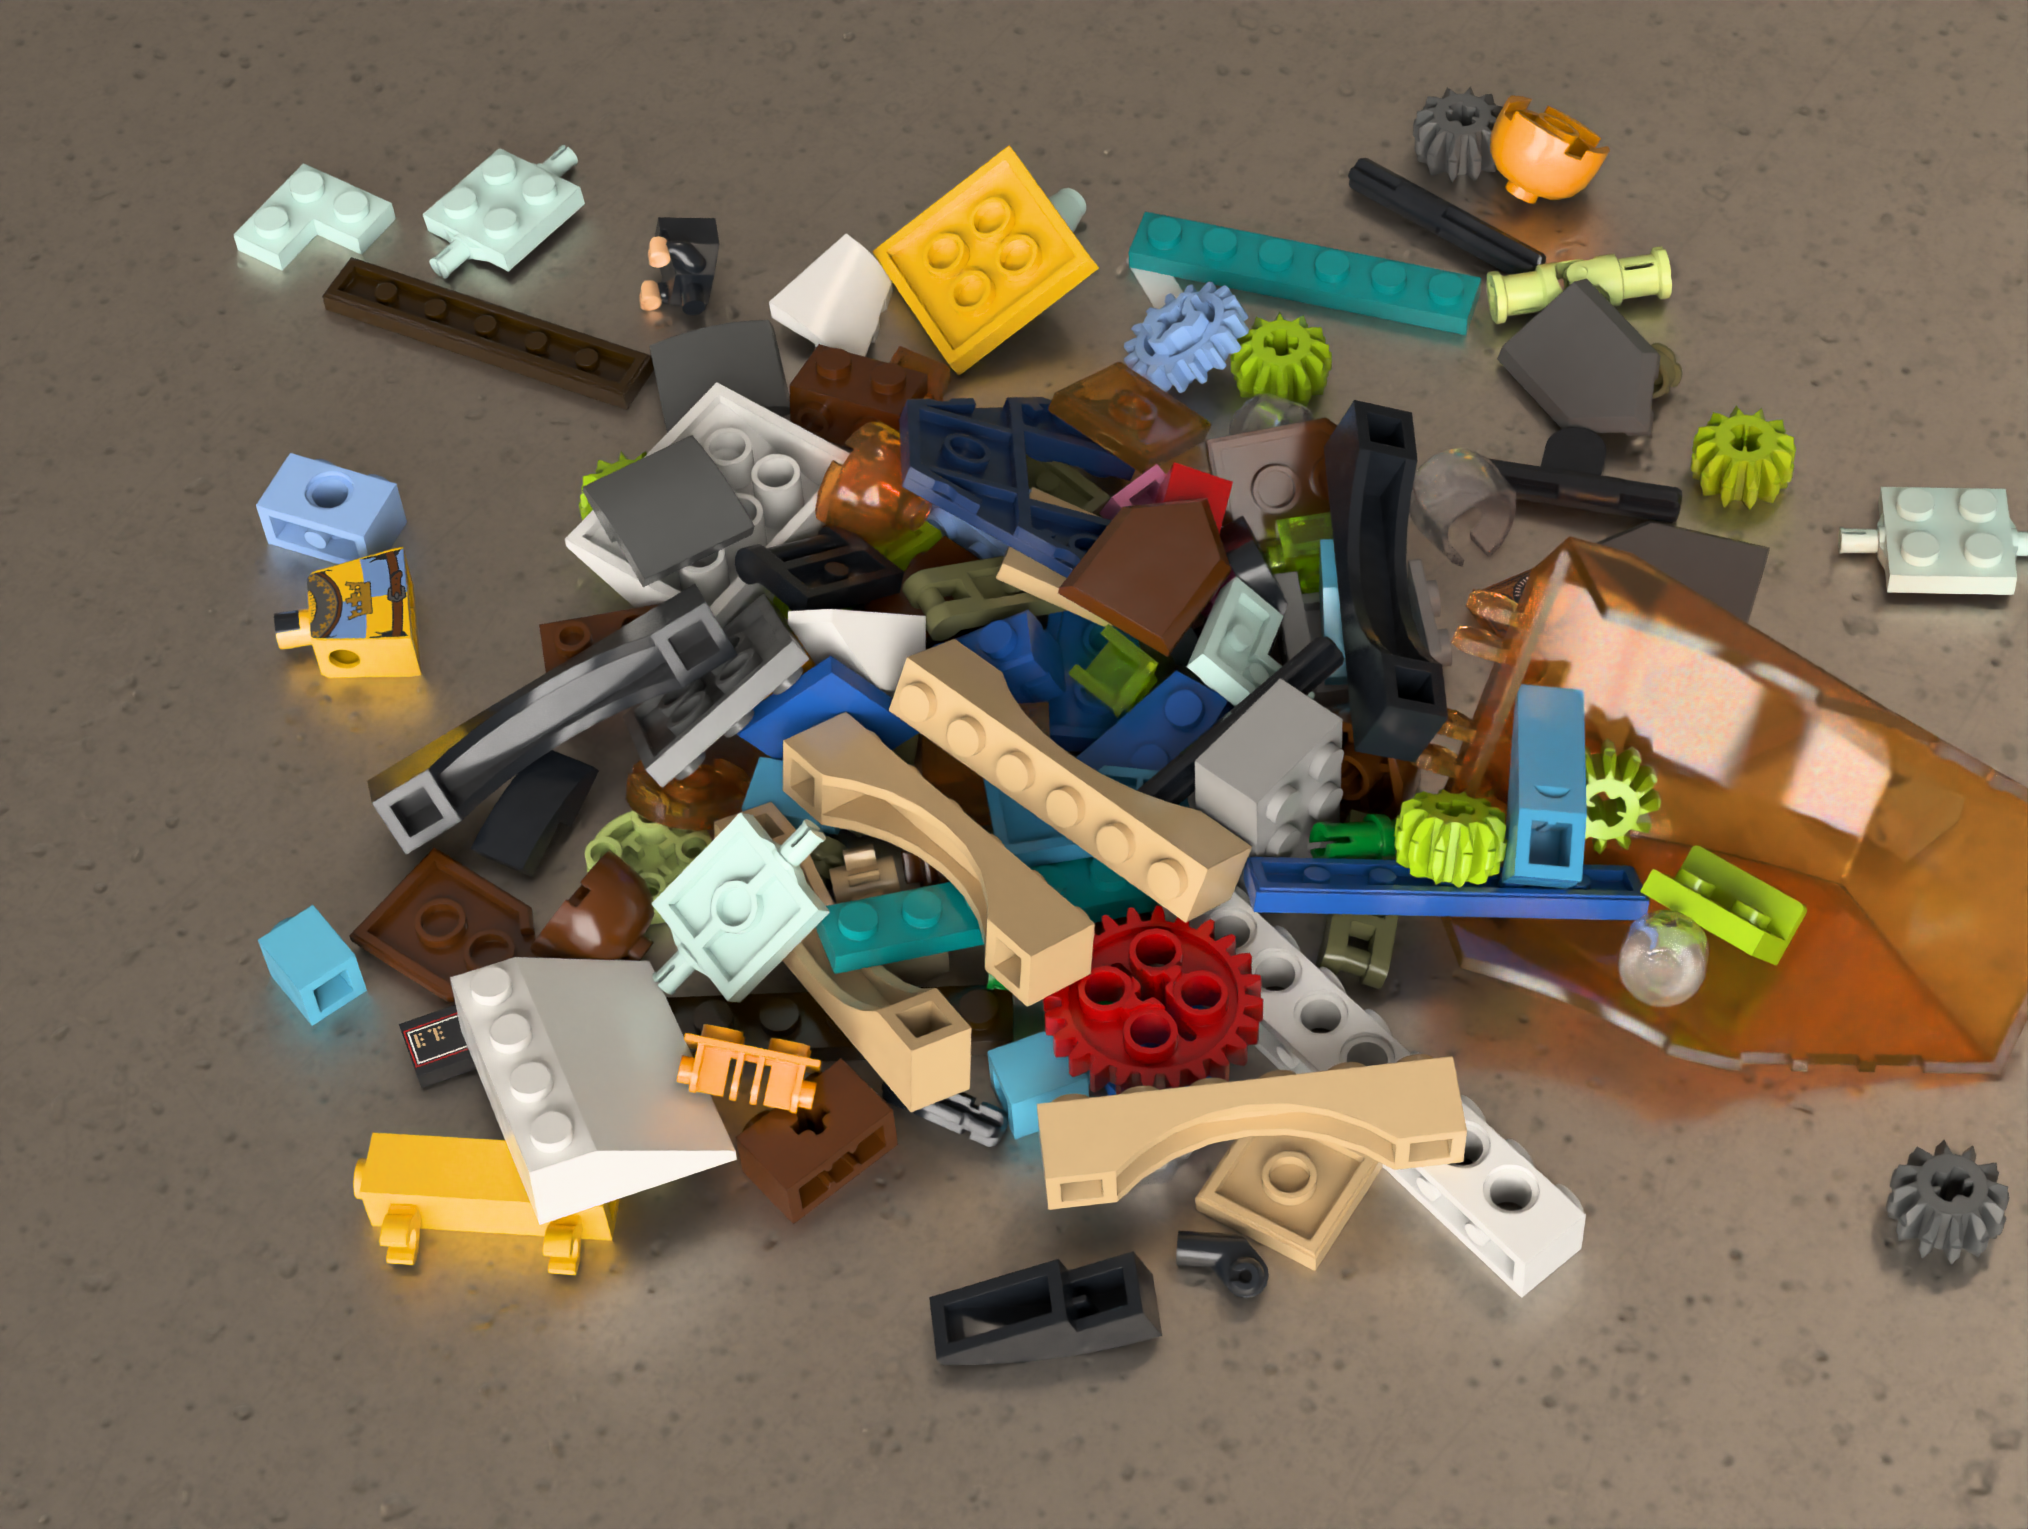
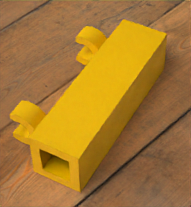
M372 1132L367 1158L358 1159L353 1180L354 1195L356 1199L363 1200L371 1225L382 1226L379 1242L381 1246H389L386 1261L391 1264H415L419 1248V1229L544 1236L543 1255L550 1256L548 1272L551 1274L576 1275L580 1261L581 1239L613 1240L620 1200L619 1198L539 1225L506 1141Z

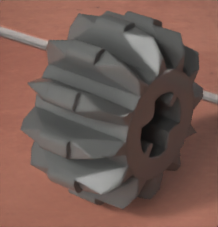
M1471 86L1464 94H1456L1447 87L1442 98L1427 97L1423 110L1417 112V118L1413 124L1414 150L1417 154V161L1427 163L1430 175L1447 172L1451 182L1458 175H1467L1476 182L1481 171L1496 172V166L1490 153V137L1496 119L1503 107L1497 106L1494 103L1492 94L1480 97L1475 96Z
M1945 1140L1936 1146L1934 1156L1916 1147L1914 1152L1909 1155L1907 1165L1899 1164L1898 1168L1892 1173L1890 1181L1892 1193H1889L1886 1204L1888 1217L1898 1220L1896 1232L1898 1233L1899 1241L1915 1238L1920 1240L1918 1249L1922 1258L1931 1253L1933 1248L1943 1249L1950 1264L1959 1259L1962 1248L1979 1257L1986 1250L1989 1239H1996L2004 1229L2007 1219L2004 1213L2010 1198L2008 1186L1997 1183L1999 1176L1997 1162L1982 1165L1975 1163L1977 1155L1974 1146L1965 1150L1962 1156L1952 1154Z

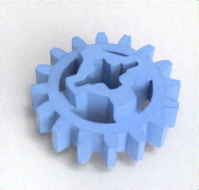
M1207 282L1199 292H1197L1193 284L1188 285L1184 293H1180L1177 298L1171 293L1166 295L1165 305L1162 308L1150 307L1146 311L1147 316L1144 322L1133 325L1131 330L1136 335V338L1124 343V348L1129 354L1124 358V362L1146 391L1155 388L1159 395H1164L1174 385L1179 393L1185 392L1188 385L1192 384L1194 379H1197L1201 384L1207 382V372L1213 367L1223 370L1227 366L1225 361L1228 355L1241 350L1242 347L1236 339L1245 336L1249 332L1248 327L1244 323L1249 318L1248 314L1226 285L1217 289L1213 282Z

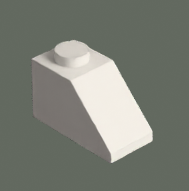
M840 609L788 611L789 627L816 665L832 656L892 698L907 657L926 650V616Z

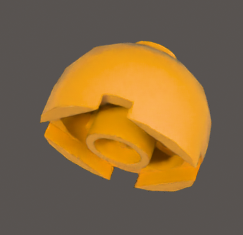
M1511 95L1499 113L1490 137V153L1495 166L1508 179L1505 186L1506 190L1515 197L1532 204L1536 203L1538 197L1549 200H1561L1570 198L1583 190L1600 170L1610 152L1609 147L1596 148L1601 138L1588 127L1565 113L1547 106L1544 113L1538 114L1527 109L1532 99Z

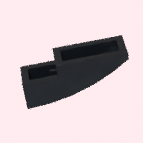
M1134 1251L1072 1270H1068L1059 1259L929 1297L936 1359L941 1365H986L1069 1357L1122 1347L1162 1336L1153 1274Z

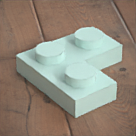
M303 163L233 235L239 251L283 271L316 235L362 255L394 222L396 217L391 202Z
M1234 577L1220 589L1187 668L1200 677L1204 684L1217 691L1232 705H1238L1282 667L1268 655V652L1283 619V615L1238 577ZM1311 691L1307 696L1314 699L1315 693Z

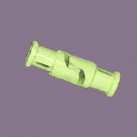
M1662 246L1653 247L1650 254L1619 259H1617L1615 254L1599 255L1590 260L1574 259L1539 264L1535 271L1502 276L1498 271L1488 272L1486 281L1489 309L1492 320L1496 324L1505 323L1508 316L1541 312L1564 291L1558 283L1559 279H1563L1564 290L1574 281L1588 279L1613 306H1621L1623 299L1655 294L1659 299H1668L1672 292L1670 262L1667 252Z

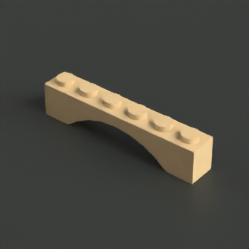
M956 639L907 657L889 707L891 713L1185 923L1231 899L1252 849V846L1202 811L1169 803L1134 790L1099 773L1070 755L1046 736L1023 712L1009 691L1003 672Z
M844 712L783 740V791L821 825L853 830L888 841L918 856L942 873L964 896L978 920L985 945V970L1027 1007L1091 974L1095 923L1090 920L1086 912L1080 907L1071 904L1051 887L1038 871L1031 870L1011 853L997 836L989 834L963 812L956 801L948 799L923 778L916 767L907 764L883 744L876 733L867 730L851 715Z
M772 802L740 812L753 815L772 840L780 845L796 831L794 826ZM739 813L714 821V839ZM809 855L800 864L806 882L825 906L835 904L814 865L811 855ZM816 928L782 960L910 1112L970 1089L971 1027L937 988L922 989L905 983L887 971L882 965L834 974Z
M1427 1054L1409 1055L1401 1058L1396 1063L1365 1066L1358 1062H1344L1332 1066L1327 1071L1296 1074L1290 1070H1275L1263 1074L1258 1079L1231 1082L1221 1078H1205L1192 1083L1188 1087L1162 1090L1152 1086H1136L1118 1095L1092 1098L1083 1094H1066L1057 1097L1052 1102L1037 1104L1048 1210L1118 1202L1143 1178L1171 1160L1209 1144L1247 1136L1290 1135L1328 1141L1364 1153L1393 1170L1463 1162L1467 1135L1453 1056L1434 1058Z

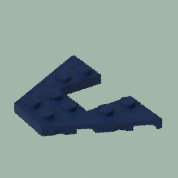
M1120 395L1116 405L1088 406L1082 403L1077 396H1065L1061 400H1050L1044 397H1007L1003 407L975 408L976 403L973 398H952L949 401L907 399L899 419L902 487L1066 578L1112 520L1030 499L1026 454L1041 462L1057 461L1076 466L1096 477L1106 478L1113 476L1131 481L1139 462L1131 397Z

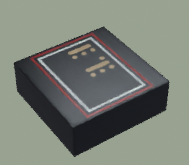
M456 1004L399 1024L421 1088L476 1069L461 1032Z

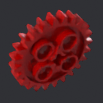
M1162 906L1155 907L1150 921H1142L1134 907L1128 908L1127 924L1120 926L1107 914L1103 915L1102 934H1095L1093 940L1091 974L1043 999L1046 1035L1053 1036L1055 1057L1068 1056L1069 1074L1072 1077L1079 1076L1090 1070V1090L1094 1093L1102 1089L1109 1082L1116 1084V1095L1136 1086H1152L1159 1090L1190 1086L1192 1083L1205 1079L1207 1076L1221 1078L1229 1082L1230 1063L1240 1066L1247 1064L1248 1045L1258 1044L1259 1022L1263 1021L1264 999L1260 998L1261 976L1252 974L1251 954L1241 953L1236 955V936L1233 934L1215 941V921L1212 919L1207 920L1197 929L1190 927V921L1185 923L1178 917L1175 922L1165 921ZM1158 963V964H1163L1164 966H1161V967H1151V966H1147V965H1148V964ZM1099 1001L1115 1002L1109 1005L1096 1004ZM1196 1005L1210 1006L1208 1009L1201 1010L1192 1007ZM1144 1043L1160 1044V1046L1154 1048L1142 1047L1140 1045Z

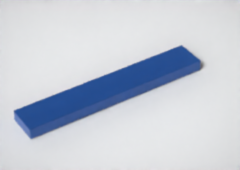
M1247 858L1243 874V880L1253 912L1646 921L1650 902L1648 896L1640 892L1643 886L1634 867L1627 865L1583 864L1582 882L1569 889L1502 883L1503 863H1501L1499 874L1488 877L1486 883L1477 885L1465 882L1459 888L1453 883L1447 882L1436 885L1434 880L1428 877L1416 878L1410 874L1409 868H1404L1396 860Z

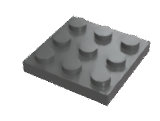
M765 593L760 595L723 628L737 652V656L684 688L639 703L623 715L645 770L662 788L674 777L677 780H682L691 775L706 757L704 751L722 735L729 738L740 732L753 718L755 713L753 708L771 692L774 695L785 692L802 675L803 668L801 666L809 660V657L781 611Z

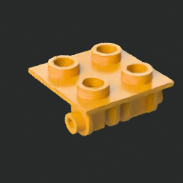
M703 1024L701 1036L685 1033V1042L690 1049L697 1051L695 1058L682 1055L677 1082L688 1084L689 1092H700L723 1097L731 1059H736L729 1100H737L745 1062L757 1064L749 1104L757 1105L765 1066H770L771 1069L763 1106L788 1110L797 1114L798 1107L812 1109L817 1083L806 1081L804 1078L806 1072L821 1073L822 1064L821 1060L810 1058L811 1046L770 1038L768 1050L744 1045L746 1037L743 1036V1032Z

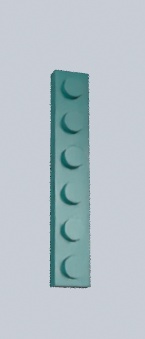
M1146 211L1128 252L1129 268L1201 283L1213 282L1216 286L1222 287L1226 285L1231 289L1461 335H1467L1481 294V277Z
M1094 857L1029 867L1031 870L1038 871L1045 878L1046 882L1071 904L1083 909L1094 923L1101 922L1102 916L1106 914L1112 919L1126 917L1128 908L1134 907L1138 914L1154 911L1156 906H1162ZM951 882L828 905L826 907L830 913L815 927L834 974L984 945L977 918L964 896Z

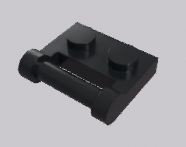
M841 523L821 528L816 536L769 548L760 544L739 549L735 556L736 571L744 583L748 585L760 583L785 603L791 611L843 609L857 604H866L872 600L900 593L904 576L903 570Z

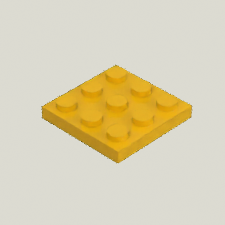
M1010 145L872 251L946 362L958 376L1099 269Z

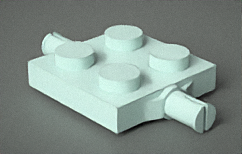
M561 145L542 164H535L499 148L423 213L428 231L450 243L440 253L430 259V265L434 272L446 279L467 259L488 261L509 272L585 204L581 188L560 178L578 163V158L573 150L569 147L566 148L565 145Z
M1881 487L1878 502L1880 519L1877 523V529L1839 528V554H1876L1877 559L1885 570L1887 593L2014 595L2017 582L2016 558L2017 556H2028V531H2017L2016 526L2010 519L2006 489Z
M739 813L651 903L670 927L678 949L652 975L655 982H660L658 986L664 992L673 995L676 989L697 970L711 979L727 1001L740 1003L830 913L828 908L808 885L803 870L800 868V864L821 842L826 840L824 833L818 832L820 828L816 824L805 819L797 830L780 845L772 840L753 815Z

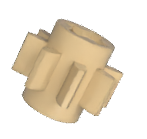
M873 844L843 850L845 865L829 869L836 904L901 891L893 855L876 858Z

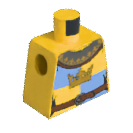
M403 547L393 548L312 572L307 577L309 608L274 613L275 632L280 650L312 645L321 674L328 678L411 677L422 675L414 584Z

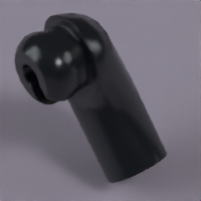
M1178 1231L1177 1265L1211 1267L1232 1293L1243 1298L1254 1297L1260 1294L1267 1286L1269 1279L1268 1267L1261 1256L1242 1235Z

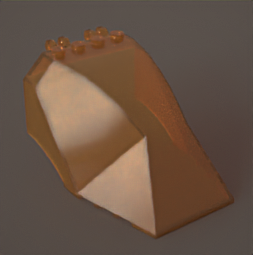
M1569 536L1531 570L1519 603L1495 592H1487L1480 589L1472 590L1465 607H1468L1473 614L1507 624L1509 628L1503 640L1489 631L1458 625L1451 643L1458 650L1472 656L1476 655L1479 658L1494 661L1495 663L1473 718L1471 719L1457 710L1447 708L1448 719L1437 732L1441 736L1446 735L1449 738L1463 741L1458 755L1444 746L1429 743L1416 762H1411L1413 766L1448 776L1444 790L1449 793L1460 794L1465 791L1467 796L1474 799L1486 798L1491 802V807L1498 808L1505 813L1506 825L1515 698L1521 684L1584 690L1585 745L1589 748L1591 755L1600 753L1601 745L1606 738L1614 742L1616 756L1633 746L1634 749L1639 751L1641 758L1640 766L1650 765L1656 772L1657 783L1652 789L1659 792L1661 805L1658 811L1648 813L1652 823L1649 834L1629 830L1631 845H1629L1628 850L1621 847L1616 838L1608 839L1607 846L1600 855L1593 849L1591 836L1587 838L1584 846L1583 864L1632 866L1643 886L1653 868L1675 877L1691 848L1698 845L1805 904L1807 913L1777 966L1749 955L1678 913L1661 911L1671 909L1648 897L1650 902L1646 921L1440 916L1460 968L1502 979L1586 1010L1662 1047L1665 1055L1726 1070H1741L1742 1063L1788 1064L1791 1071H1807L1808 1064L1855 1065L1859 1072H1875L1876 1065L1919 1066L1923 1073L2002 1074L2028 1020L2027 787L1888 709L1633 553ZM1605 791L1597 793L1602 801L1610 799ZM1657 914H1666L1672 920L1664 921L1653 917ZM1678 918L1690 922L1693 927L1682 926L1679 924Z

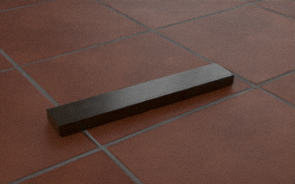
M353 257L349 259L322 295L325 309L625 410L629 408L654 371L652 357L649 354Z

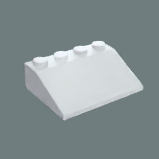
M716 382L645 457L693 435L711 457L743 505L755 526L753 534L645 587H642L618 542L611 543L593 510L565 538V543L568 549L634 608L661 604L696 584L723 629L763 593L772 602L774 594L760 583L748 585L739 578L735 567V556L739 549L757 544L769 548L816 536L821 528L841 523L848 526L866 507L861 459Z
M514 957L450 977L461 1032L539 1225L737 1160L736 1150L711 1095L689 1092L688 1084L677 1082L682 1055L693 1056L684 1040V1036L666 996L658 986L659 982L653 980L654 970L650 961Z

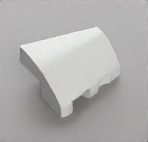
M844 234L769 301L771 318L813 342L815 349L820 344L866 357L870 343H876L880 331L879 316L887 309L893 292L892 280L865 247L848 234Z

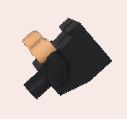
M658 217L655 237L651 239L649 244L648 259L649 265L653 268H660L662 280L659 283L652 280H646L642 283L639 295L641 309L654 311L663 303L682 307L683 312L687 315H698L705 310L706 305L709 303L720 245L715 218Z

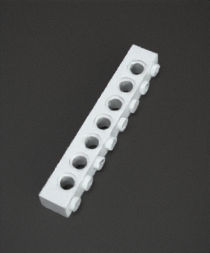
M1235 887L1229 901L1190 920V927L1197 929L1204 922L1212 919L1215 921V941L1233 934L1236 936V946H1239V948H1236V955L1241 953L1251 954L1252 974L1261 976L1260 998L1264 999L1263 1021L1259 1022V1041L1254 1046L1279 1070H1290L1296 1074L1327 1071L1332 1066L1344 1062H1358L1365 1066L1396 1063L1403 1057L1420 1054L1416 1051L1410 1053L1392 1037L1388 1025L1379 1014L1371 1009L1363 1010L1346 994L1342 983L1332 971L1326 967L1317 968L1300 952L1297 942L1286 929L1279 925L1273 927L1260 914L1253 912L1249 896L1240 887ZM1162 906L1165 921L1175 922L1177 916ZM1271 986H1279L1285 989L1280 991H1270L1265 988ZM1315 1028H1325L1330 1030L1331 1032L1319 1034L1311 1032L1310 1030ZM1460 1095L1467 1128L1464 1158L1474 1163L1470 1165L1451 1163L1393 1170L1383 1164V1168L1522 1298L1582 1249L1586 1214L1580 1201L1571 1190L1562 1184L1554 1185L1535 1168L1532 1158L1518 1142L1513 1139L1505 1140L1486 1123L1480 1108L1467 1096ZM1512 1202L1520 1205L1522 1209L1508 1211L1501 1209L1497 1204Z

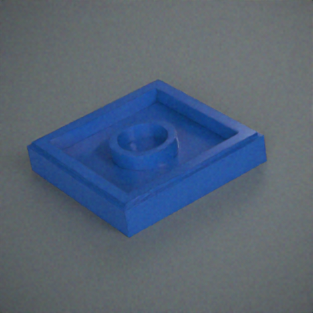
M829 656L802 674L788 690L779 695L772 694L753 708L755 711L753 718L737 735L771 758L783 760V740L844 712L851 715L867 730L876 733L883 744L891 750L919 732L889 711L892 697L834 657Z

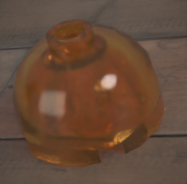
M881 421L866 423L845 442L854 450L847 457L844 464L841 465L832 460L817 494L815 514L816 519L826 524L822 527L834 525L856 533L872 547H881L901 539L910 530H918L927 520L931 512L932 503L902 487L900 432Z

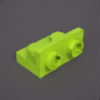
M1698 845L1691 848L1675 877L1653 868L1640 890L1641 893L1673 911L1682 913L1680 914L1681 916L1749 955L1776 966L1807 913L1805 904Z

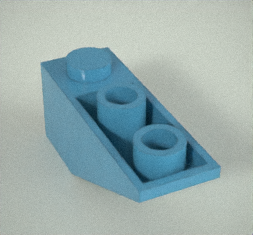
M1517 684L1505 839L1508 842L1503 861L1502 883L1569 889L1582 882L1587 818L1584 690Z

